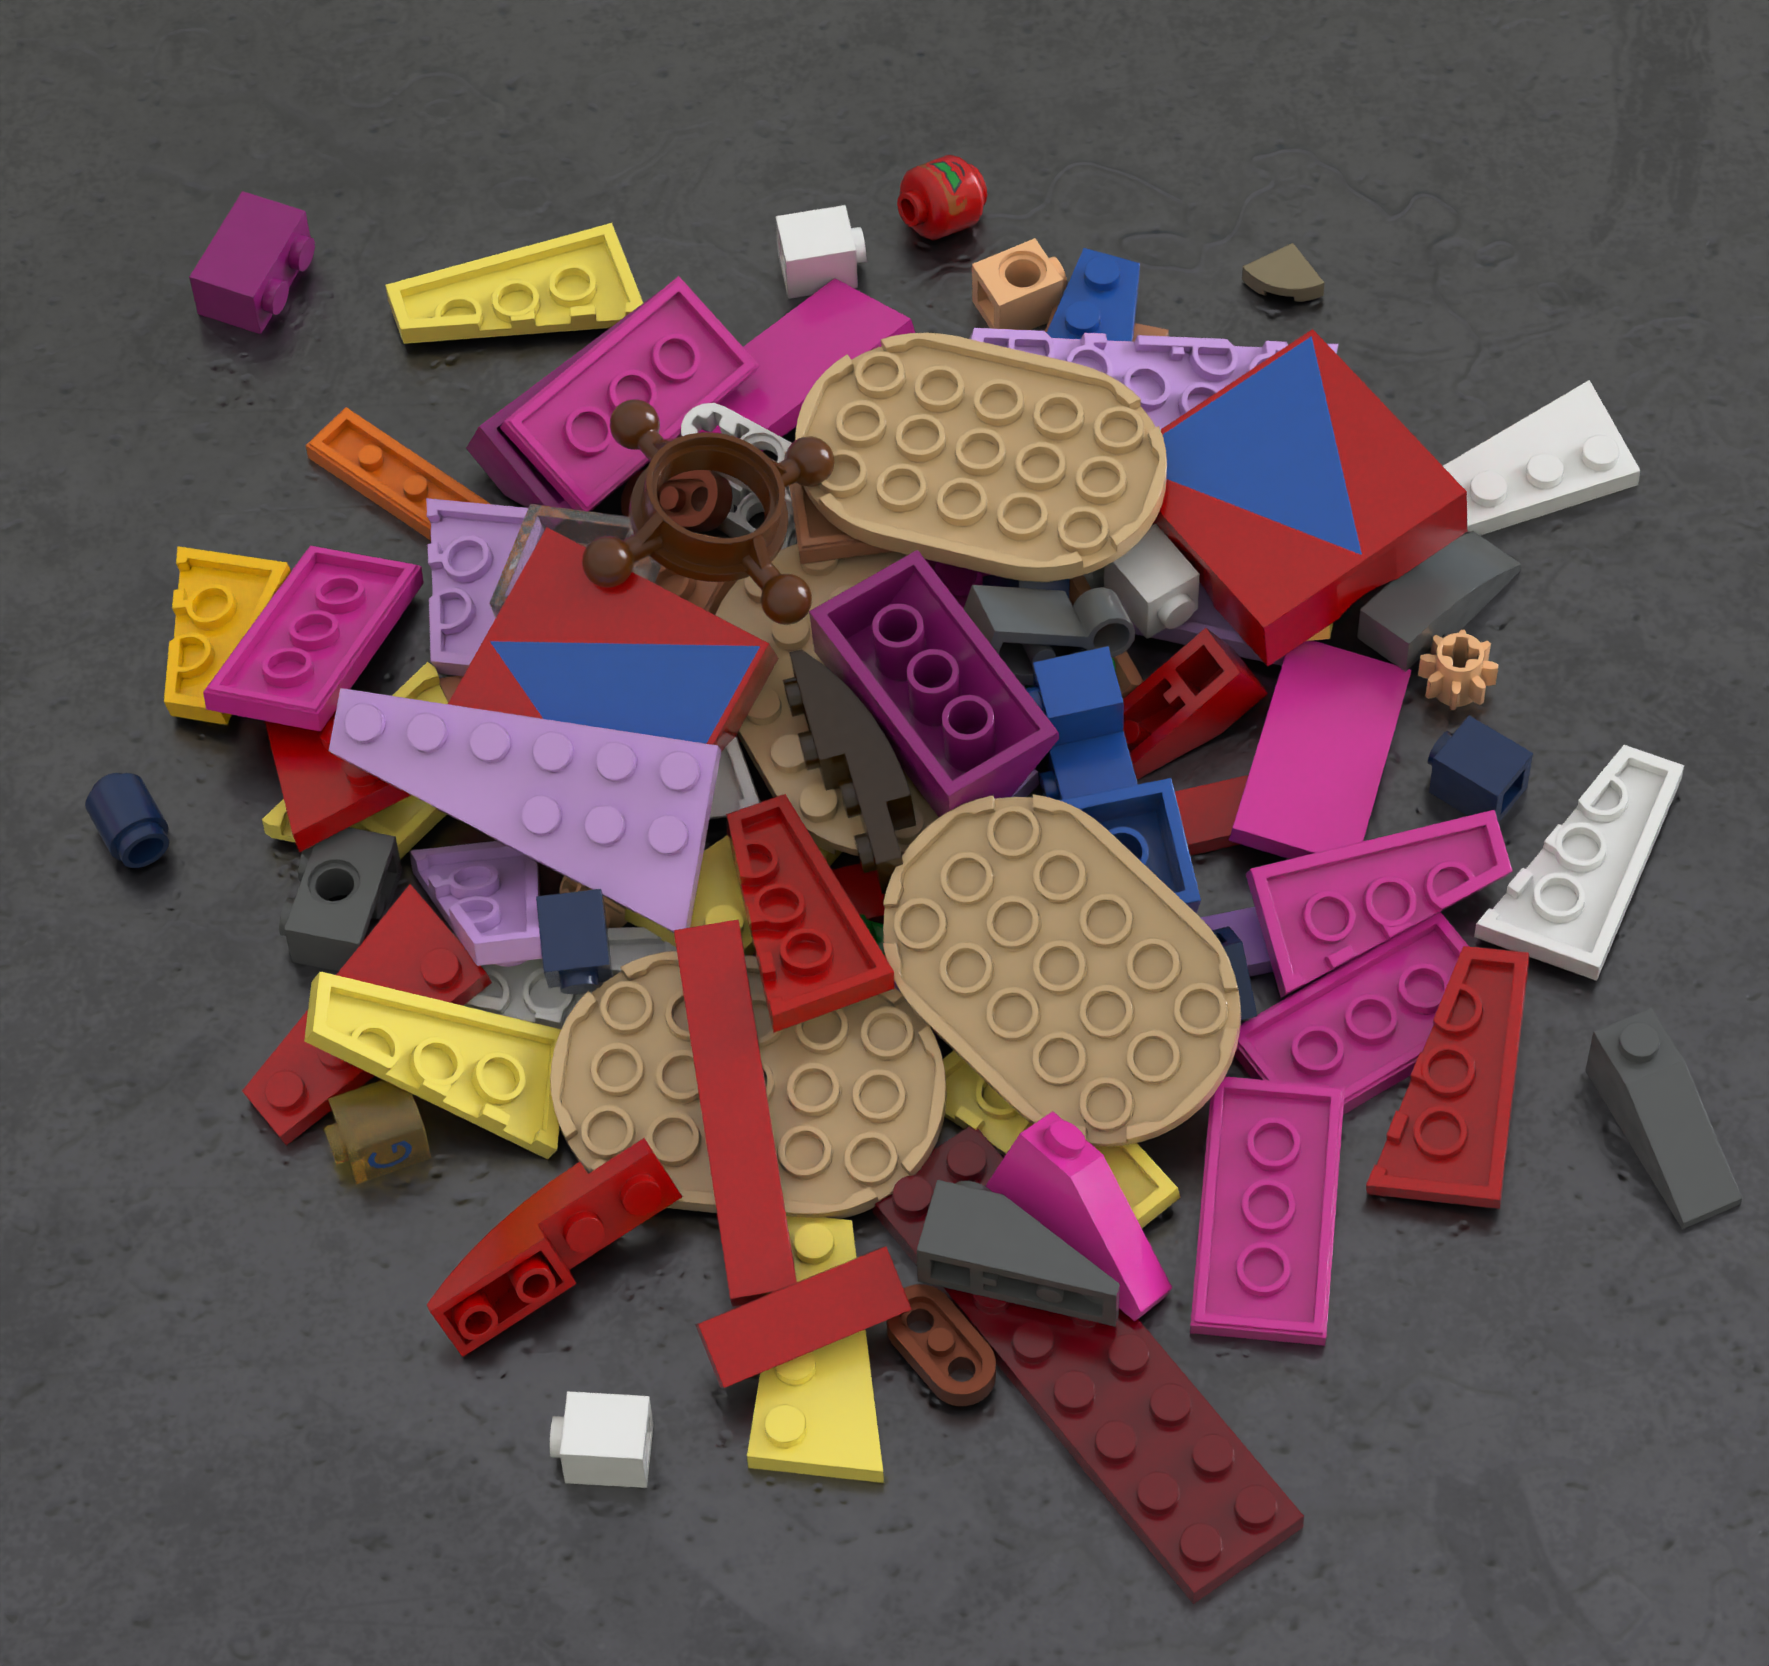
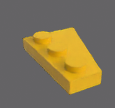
M177 546L176 565L180 572L178 589L173 591L172 609L176 618L174 639L169 641L164 703L171 716L227 725L232 714L206 710L203 692L290 574L291 569L288 562Z

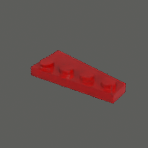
M336 711L321 732L265 721L292 835L299 852L411 796L409 793L380 780L329 752Z

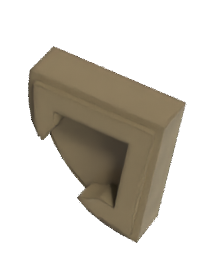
M1294 243L1243 266L1242 280L1259 294L1267 295V292L1281 296H1291L1297 302L1309 301L1324 296V281Z

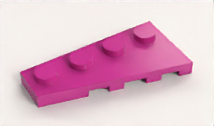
M1495 810L1251 868L1246 873V878L1280 997L1282 998L1501 880L1513 870Z

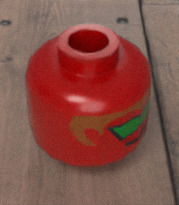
M946 155L916 166L906 172L900 185V195L897 200L898 211L904 223L912 227L920 236L930 240H937L977 224L987 201V187L982 174L975 166L968 164L960 157Z

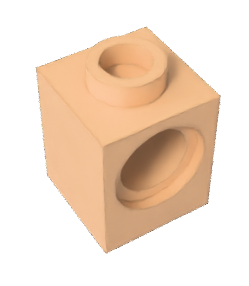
M1036 238L972 264V302L991 329L1032 330L1048 323L1052 308L1058 307L1063 291L1068 285L1065 271L1059 260L1054 256L1048 258Z

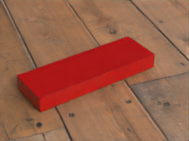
M884 1246L695 1325L720 1388H726L908 1312L912 1308L887 1246Z

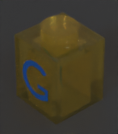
M381 1080L328 1099L334 1124L323 1127L324 1134L335 1164L338 1165L348 1161L356 1184L431 1159L425 1126L412 1093L385 1080Z

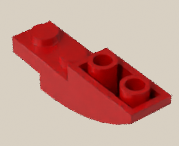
M645 1138L589 1174L582 1163L578 1162L533 1194L495 1226L450 1273L427 1303V1307L460 1355L464 1357L577 1284L570 1269L681 1199L682 1195Z

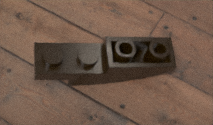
M802 649L789 652L794 677L784 679L783 684L792 717L805 715L809 731L798 733L807 771L820 768L826 791L840 788L847 817L860 816L865 833L855 835L854 840L863 873L876 871L882 894H885L896 866L903 865L895 831L916 826L912 796L901 765L887 737L870 711L853 691L825 665Z

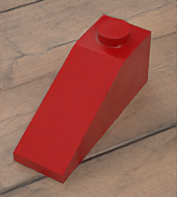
M1207 628L1203 629L1123 699V731L1137 780L1222 734L1268 694L1237 652Z

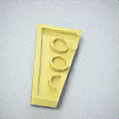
M612 223L385 285L387 299L403 344L611 328L643 304Z
M319 972L311 982L305 1042L541 1157L549 1159L557 1151L559 1123L551 1096L550 1074L554 1048L561 1029L325 972Z
M787 1216L797 1282L857 1258L852 1220ZM866 1329L760 1373L747 1452L748 1468L884 1483Z

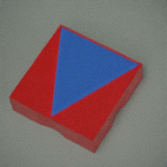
M1313 329L1161 429L1166 447L1167 482L1162 506L1152 525L1157 524L1200 574L1199 582L1208 593L1215 609L1267 667L1338 620L1363 595L1376 587L1400 578L1468 532L1467 491Z
M546 527L448 704L718 745L723 751L736 737L779 659L770 644L634 572H631L628 579L616 587L606 588L594 584L587 578L582 566V557L586 547Z

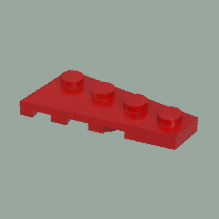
M786 794L726 814L727 833L773 1033L894 989V971Z
M409 884L336 974L337 976L462 1006L492 983L487 972L481 966L475 964L462 943L411 884ZM308 1010L242 1090L250 1103L286 1146L375 1076L305 1042Z
M1463 946L1434 1016L1433 1027L1423 1052L1419 1053L1411 1073V1081L1399 1111L1396 1110L1387 1132L1386 1143L1377 1165L1374 1164L1367 1181V1194L1500 1209L1529 968L1528 952Z

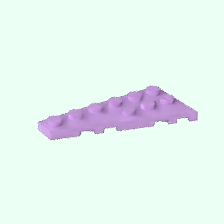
M974 328L969 338L1077 363L1103 372L1120 381L1141 399V407L1151 418L1155 427L1159 426L1160 430L1288 346L1287 342L1265 341L1263 347L1233 346L1228 339L1137 335L1134 342L1108 341L1106 334L1084 333L1081 339L1051 338L1045 331ZM1328 344L1337 354L1338 344Z
M340 688L329 752L430 804L443 813L472 826L567 878L592 890L601 889L603 896L673 933L674 930L690 928L722 751L718 745Z

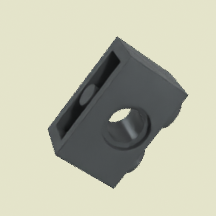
M348 827L302 851L298 868V879L301 883L295 899H286L279 922V932L281 936H286L292 963L340 971L390 908L402 873L396 836ZM334 896H347L346 898L339 901H328L330 898Z

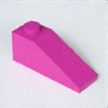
M1053 1111L1021 1132L986 1184V1187L994 1193L1006 1196L1120 1284L1119 1308L1135 1322L1166 1298L1172 1286L1104 1155L1085 1139L1083 1133L1075 1125L1064 1121Z

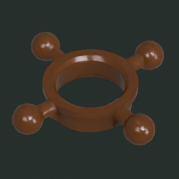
M631 399L619 404L612 412L610 418V431L613 438L619 445L627 449H640L648 458L650 464L637 479L630 500L629 517L634 535L624 540L612 536H603L593 540L586 547L582 557V566L587 578L600 587H616L628 579L633 570L634 563L648 556L676 574L699 581L730 582L750 576L762 590L761 606L769 619L782 625H791L801 621L808 614L812 605V594L809 586L796 575L781 574L771 562L780 552L788 529L785 488L794 483L812 487L820 485L821 482L827 480L834 469L835 463L830 446L817 437H801L788 447L784 460L778 463L754 445L727 434L701 432L678 438L664 439L659 434V416L649 403L643 400ZM694 470L721 472L743 482L755 493L763 506L765 521L754 532L740 537L713 538L699 535L678 525L662 510L658 501L657 491L670 478L684 472Z

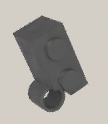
M972 585L964 606L965 612L1022 685H1034L1033 662L1109 646L1110 654L1113 658L1124 653L1135 640V628L1120 598L1112 589L1105 587L1093 588L1084 592L1072 606L1066 592L1061 590Z

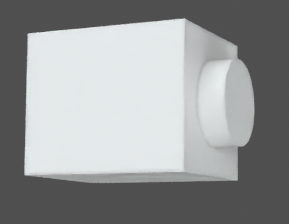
M846 205L776 216L778 256L788 299L813 295L834 278L852 288H858L857 263L867 261L866 247L861 227L851 228Z
M1157 524L1152 525L1143 538L1126 554L1104 567V587L1112 589L1118 595L1130 620L1146 639L1165 628L1174 629L1181 626L1198 610L1200 574Z
M567 1391L564 1417L553 1416L550 1430V1457L561 1459L565 1483L647 1488L654 1427L650 1397Z

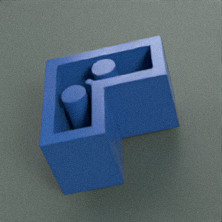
M1109 646L1033 662L1034 687L1026 688V691L1059 732L1058 741L1045 755L1048 771L1039 773L1043 796L1062 800L1137 785L1136 775L1123 731L1124 702Z

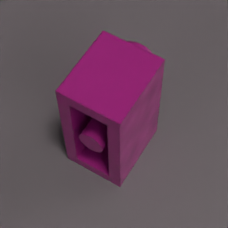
M242 191L189 276L197 314L261 334L272 315H278L283 310L288 298L289 287L298 272L305 271L312 261L315 241L310 236L306 211Z

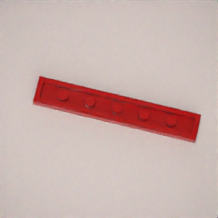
M738 919L674 930L732 1307L746 1304L797 1282Z

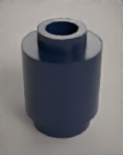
M111 773L102 777L94 784L92 791L86 799L85 808L111 855L115 859L122 860L124 865L130 868L144 867L158 860L169 847V839L167 837L169 827L142 778L132 773Z

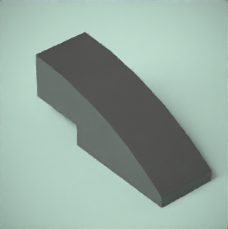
M1474 531L1464 534L1400 578L1391 581L1360 609L1357 638L1406 672L1420 659V655H1424L1431 648L1433 636L1438 635L1444 638L1450 634L1458 633L1521 571L1522 564Z

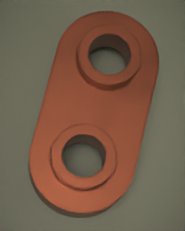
M644 470L637 472L629 479L622 493L621 510L624 519L630 526V500L636 481ZM694 470L678 474L666 481L657 491L658 501L662 510L674 522L691 532H705L717 528L727 518L732 506L733 495L729 481L710 470Z
M925 1284L905 1287L904 1291L912 1310L886 1320L887 1334L891 1343L942 1401L955 1406H968L983 1400L993 1389L996 1380V1359L990 1345L941 1290ZM916 1321H926L932 1325L931 1329L924 1333H917L909 1328ZM967 1369L974 1376L967 1381L960 1382L954 1380L950 1375L955 1370Z

